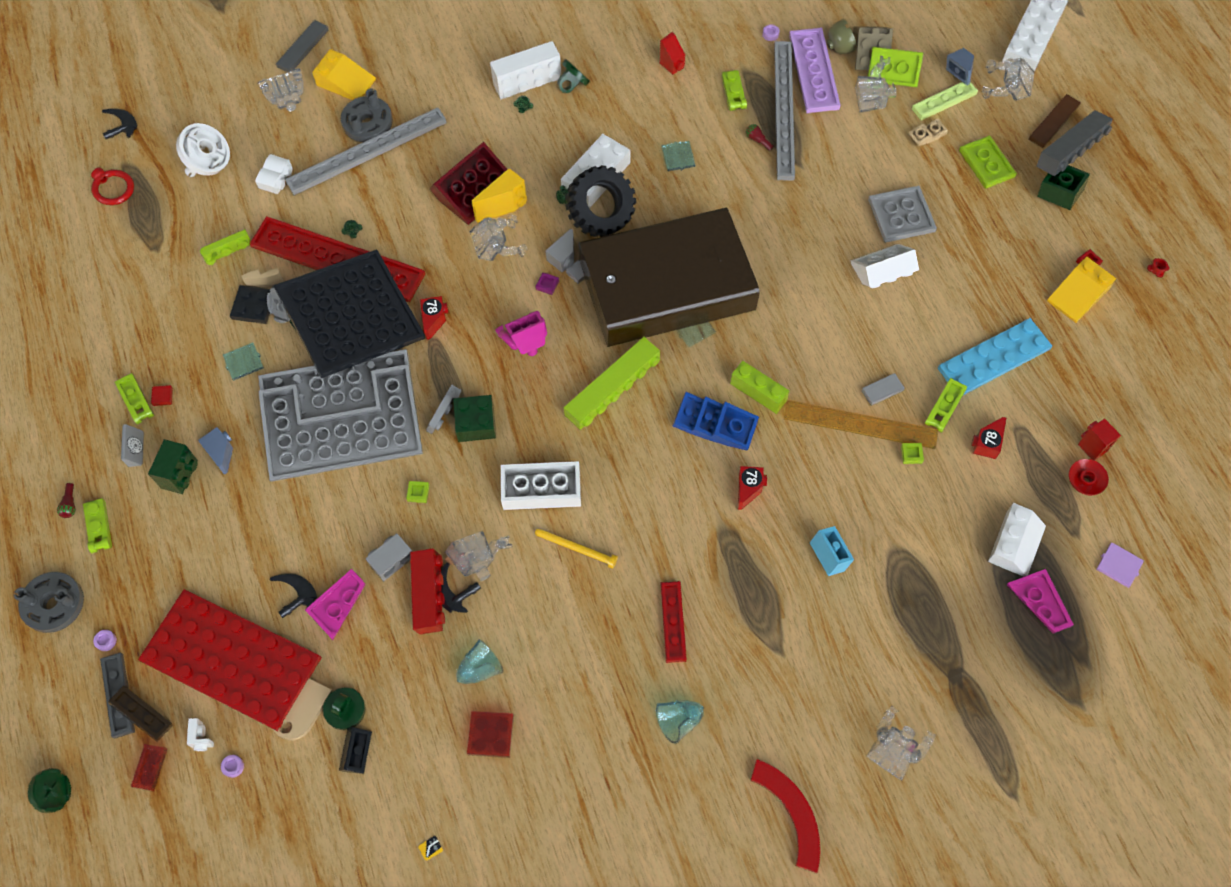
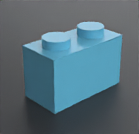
M835 526L819 530L810 541V545L828 576L844 572L854 561L853 556Z

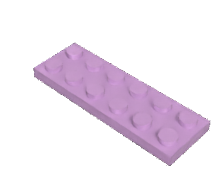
M822 28L790 31L789 38L806 113L840 110L841 105Z

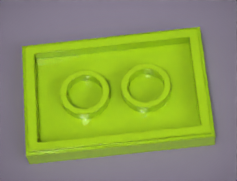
M872 47L867 82L918 87L923 52Z
M991 136L960 147V153L985 189L1016 177L1017 173Z

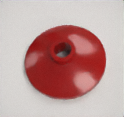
M1078 460L1069 469L1068 477L1071 485L1075 490L1084 495H1098L1108 486V473L1095 460Z

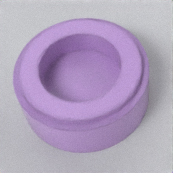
M767 25L764 27L763 38L765 40L775 41L779 37V28L777 26Z
M101 630L95 635L93 643L97 649L109 651L115 646L117 639L111 631Z
M229 755L221 763L222 773L231 778L239 776L244 769V762L237 755Z

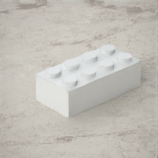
M553 41L490 62L493 85L500 99L556 81L562 75L560 54Z
M602 134L561 178L562 192L567 194L569 192L567 189L579 174L594 166L605 165L607 169L610 167L616 168V173L623 172L631 163L630 149ZM593 186L588 190L586 200L589 208L606 191V188Z
M579 461L501 465V503L503 510L580 507Z

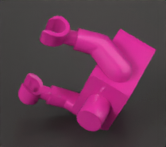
M539 311L531 312L524 317L505 324L507 331L504 330L503 324L495 329L498 336L511 349H518L521 354L527 353L528 356H535L538 353L537 348L545 345L547 328L545 320L541 317Z

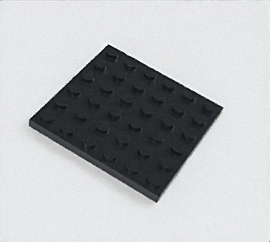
M377 249L274 285L276 293L321 378L425 339V334Z

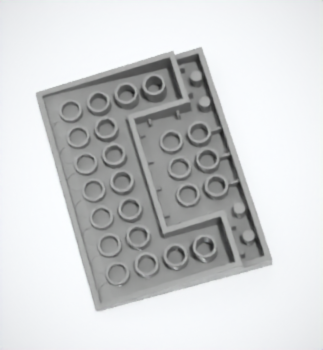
M407 349L389 352L324 378L320 377L315 366L258 375L260 387L258 392L270 482L423 454Z

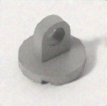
M275 287L271 288L270 293L267 294L269 312L274 314V320L278 323L289 322L291 319L276 293Z

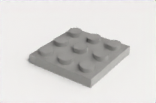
M920 186L869 196L868 201L884 243L936 232L937 227Z

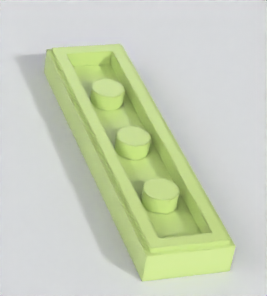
M961 82L914 104L912 110L922 121L976 95L978 90L971 82L969 85Z

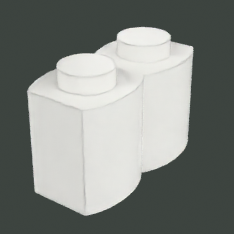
M270 154L256 177L255 182L258 188L275 194L283 190L285 179L292 174L293 170L290 161Z

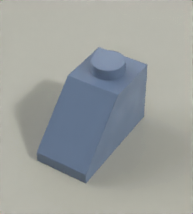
M965 48L947 55L946 70L964 84L969 85L974 55Z
M216 427L198 441L225 475L228 473L233 447L229 443L232 439L226 431L221 432Z

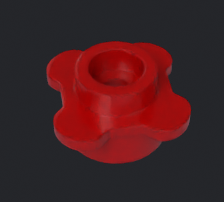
M1155 258L1153 263L1148 265L1147 269L1161 278L1170 267L1164 259Z

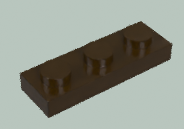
M124 685L108 701L113 708L156 742L172 727L170 721Z

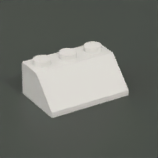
M896 244L851 260V265L861 283L870 288H877L884 282H894L898 277L910 276L913 272L919 270L915 249L901 244Z
M1013 503L1005 515L988 562L1020 576H1028L1046 525L1032 510Z

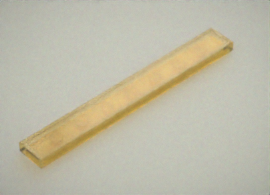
M787 400L785 420L895 442L922 443V447L936 448L938 429Z

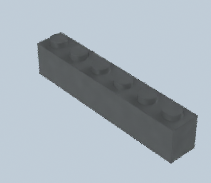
M1094 110L1043 150L1036 167L1053 176L1057 175L1060 171L1063 172L1069 164L1074 163L1076 158L1081 157L1087 149L1090 150L1096 142H1100L1103 136H1107L1112 129L1110 125L1113 119Z

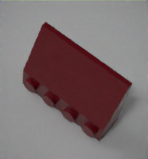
M482 142L437 180L429 190L444 206L469 225L475 220L471 200L508 169L485 142Z

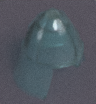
M479 639L474 647L464 655L465 657L460 662L456 677L458 683H479L495 675L502 674L503 667L492 650Z
M689 700L658 703L656 706L659 726L665 737L673 744H677L686 734L691 732L704 715V707L699 702Z

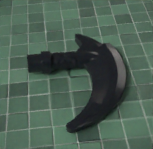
M116 108L102 110L103 113L115 115L122 122V125L102 133L105 139L113 138L122 132H125L127 138H130L134 130L137 129V122L129 112Z
M446 563L441 569L444 580L443 585H441V592L444 595V604L442 606L450 613L452 611L467 613L468 610L462 606L463 600L477 593L476 591L480 590L481 587L476 582L455 595L447 583V571L450 564Z
M279 574L270 578V581H281L291 585L298 593V598L278 611L282 618L290 615L300 605L308 608L314 602V599H317V594L312 584L299 575Z

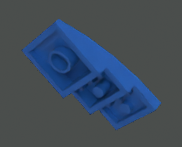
M685 392L672 426L706 440L747 451L759 417L730 403L724 402L721 404L708 397L702 399Z

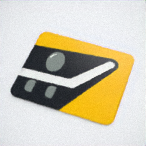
M436 836L418 846L425 861L443 851Z

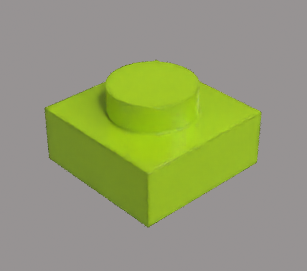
M902 443L903 464H922L924 461L922 443Z
M409 481L407 502L427 503L429 482Z

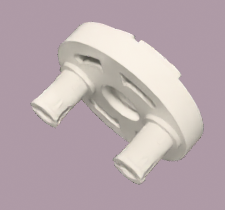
M201 123L191 124L177 138V153L186 166L185 173L187 176L192 173L190 177H194L196 173L207 176L217 174L229 161L230 150L227 141L219 131L209 125ZM207 147L209 153L203 152L202 149Z

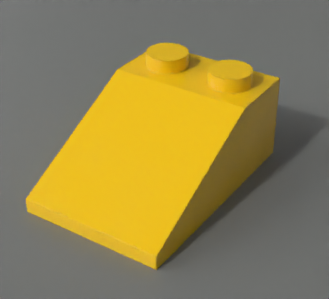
M329 49L312 72L317 86L350 100L364 97L366 91L376 80L372 74L347 56L332 49Z
M510 168L471 200L475 221L480 223L515 212L519 207H523L527 201L524 179Z
M1086 257L1054 291L1047 302L1077 323L1109 291L1117 278Z

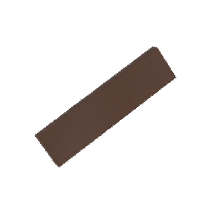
M1066 94L1030 135L1028 140L1044 148L1076 111L1081 102Z

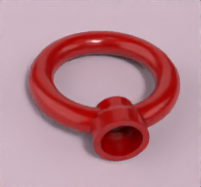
M100 167L92 171L91 177L94 181L91 191L98 202L105 205H118L127 201L133 194L134 182L126 172L121 170L104 171ZM117 176L126 181V191L117 198H105L99 193L100 183L104 184L109 177Z

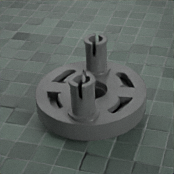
M372 88L366 91V96L349 102L341 113V124L344 132L351 139L359 142H365L389 131L393 123L390 107L385 101L377 97V91L375 89L373 91ZM366 118L372 119L369 122H362Z
M61 572L44 573L34 578L25 588H18L14 592L17 594H14V598L19 601L18 608L22 620L29 627L42 633H53L68 627L80 614L84 602L83 591L78 582ZM54 597L58 603L52 609H47V602Z

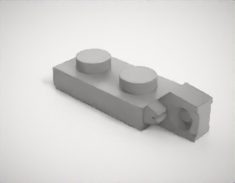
M453 385L450 386L428 424L427 432L433 434L435 429L439 431L444 422L441 419L444 414L448 415L453 406L450 403L454 401V398H459L461 389Z

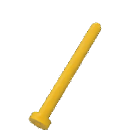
M536 529L535 531L536 536L608 564V568L613 569L617 563L618 556L614 554L612 556L605 555L542 529Z

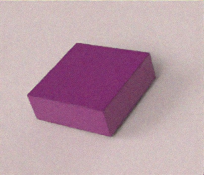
M542 272L535 286L536 290L553 295L559 283V278Z

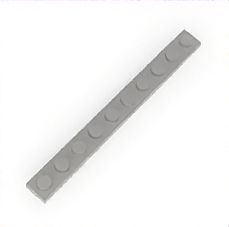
M775 41L777 180H794L791 41Z
M437 107L285 179L293 195H296L446 124V118Z

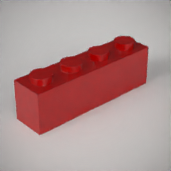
M434 548L410 552L413 630L420 635L443 631L445 615L442 612V605L444 604V595L441 592V585L444 583L440 567L443 565L442 556Z

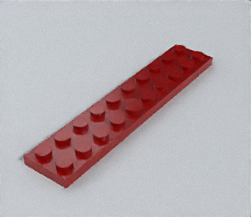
M268 216L265 217L249 243L251 248L314 270H319L370 252ZM381 256L406 302L410 303L425 276V270Z

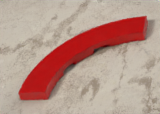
M757 759L750 781L766 788L783 803L794 823L797 834L798 850L795 866L817 874L821 851L820 835L814 813L807 799L796 784L784 773L770 764Z

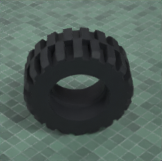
M605 165L591 167L579 174L567 189L569 192L565 196V200L568 203L565 207L566 210L570 211L569 219L575 221L573 225L576 228H582V233H590V236L593 237L611 235L624 228L632 219L631 215L635 212L633 205L636 204V198H633L635 190L630 188V180L623 178L625 174L621 171L615 172L616 168L610 167L607 169ZM593 186L606 188L614 199V211L607 218L596 216L587 205V192Z

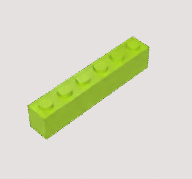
M643 337L564 407V416L580 430L584 426H589L595 416L602 414L611 402L614 403L619 399L623 391L629 390L638 378L644 377L650 367H655L659 363L660 350Z

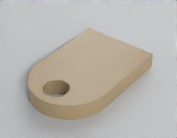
M309 678L283 721V725L291 723L292 730L284 734L282 733L281 726L278 731L274 729L273 731L285 740H298L304 737L311 730L323 710L326 698L333 691Z

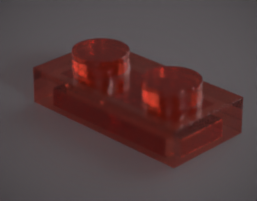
M144 744L131 784L132 788L154 792L168 749Z

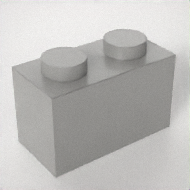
M398 534L388 537L378 549H373L365 559L384 582L411 560L410 552L412 550Z

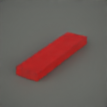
M681 581L660 582L666 663L687 662Z

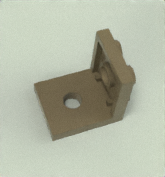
M854 26L853 33L858 34L855 69L869 70L870 49L872 47L891 49L893 28Z

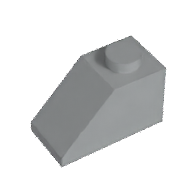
M572 229L568 230L546 250L547 261L560 272L565 271L574 263V235Z

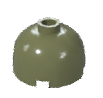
M845 19L832 25L828 33L829 40H827L829 48L834 49L839 54H848L857 49L855 47L857 43L851 28H846L845 24H847V21Z

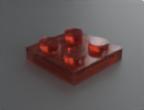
M471 711L467 755L510 758L514 714Z

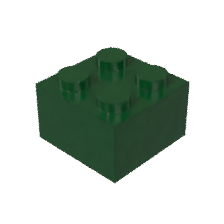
M1070 165L1063 172L1060 171L1055 176L1048 173L1042 181L1037 197L1071 210L1084 191L1090 173Z
M492 395L454 398L455 433L458 442L496 439Z
M164 439L148 475L161 489L183 494L184 490L189 486L192 473L197 468L198 460L185 444Z

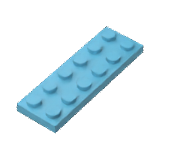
M1029 318L940 364L938 370L947 382L952 378L967 386L963 394L965 395L1051 350L1052 344L1033 320Z

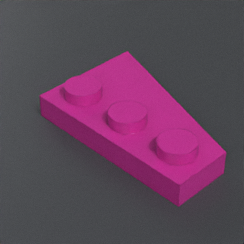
M351 569L306 608L305 611L333 640L366 584Z
M1046 569L1007 583V586L1052 633L1074 625Z

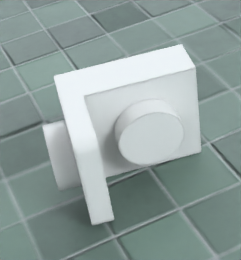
M197 718L188 719L187 745L193 748L194 751H206L208 747H214L213 741L202 739L206 733L203 722Z

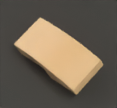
M937 118L926 126L921 124L911 130L909 135L918 146H921L946 135L947 129Z
M278 268L268 270L263 274H260L257 269L241 275L245 285L250 287L267 288L284 282Z

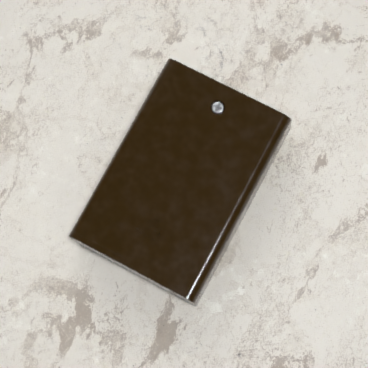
M727 207L579 242V262L607 347L755 311L757 308L760 294L759 286Z

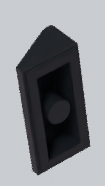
M355 727L347 730L339 771L364 774L372 731Z

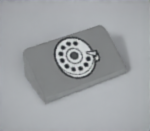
M125 424L122 426L121 460L128 467L141 466L143 464L144 432Z

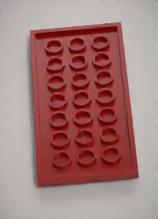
M183 589L138 660L278 731L322 657Z

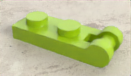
M739 70L722 72L729 110L733 111L735 108L747 109V101L744 96Z
M244 229L202 247L200 254L206 264L213 265L217 259L250 246L251 240Z
M132 373L115 381L137 425L142 423L143 419L155 416ZM144 409V411L137 413V410Z
M950 378L928 416L925 425L929 427L931 425L942 433L965 393L967 386ZM936 414L943 417L941 422L935 419Z
M101 498L83 503L89 552L92 554L102 548L105 550L112 548L105 500Z

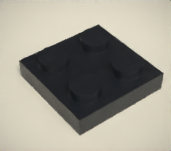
M240 285L230 318L232 320L267 324L270 315L267 306V294L270 293V289Z

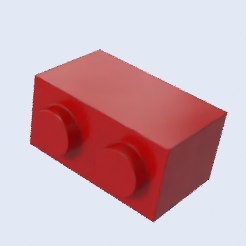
M1104 418L1100 422L1094 421L1087 427L1088 430L1081 435L1082 439L1078 445L1092 460H1097L1110 450L1121 435Z

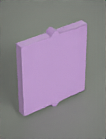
M1111 542L1107 551L1101 555L1102 560L1096 570L1129 588L1135 577L1139 575L1138 571L1144 560Z

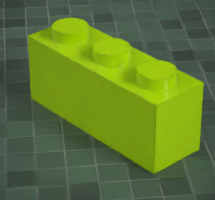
M744 361L739 364L731 376L730 384L775 414L780 411L788 400L790 390Z

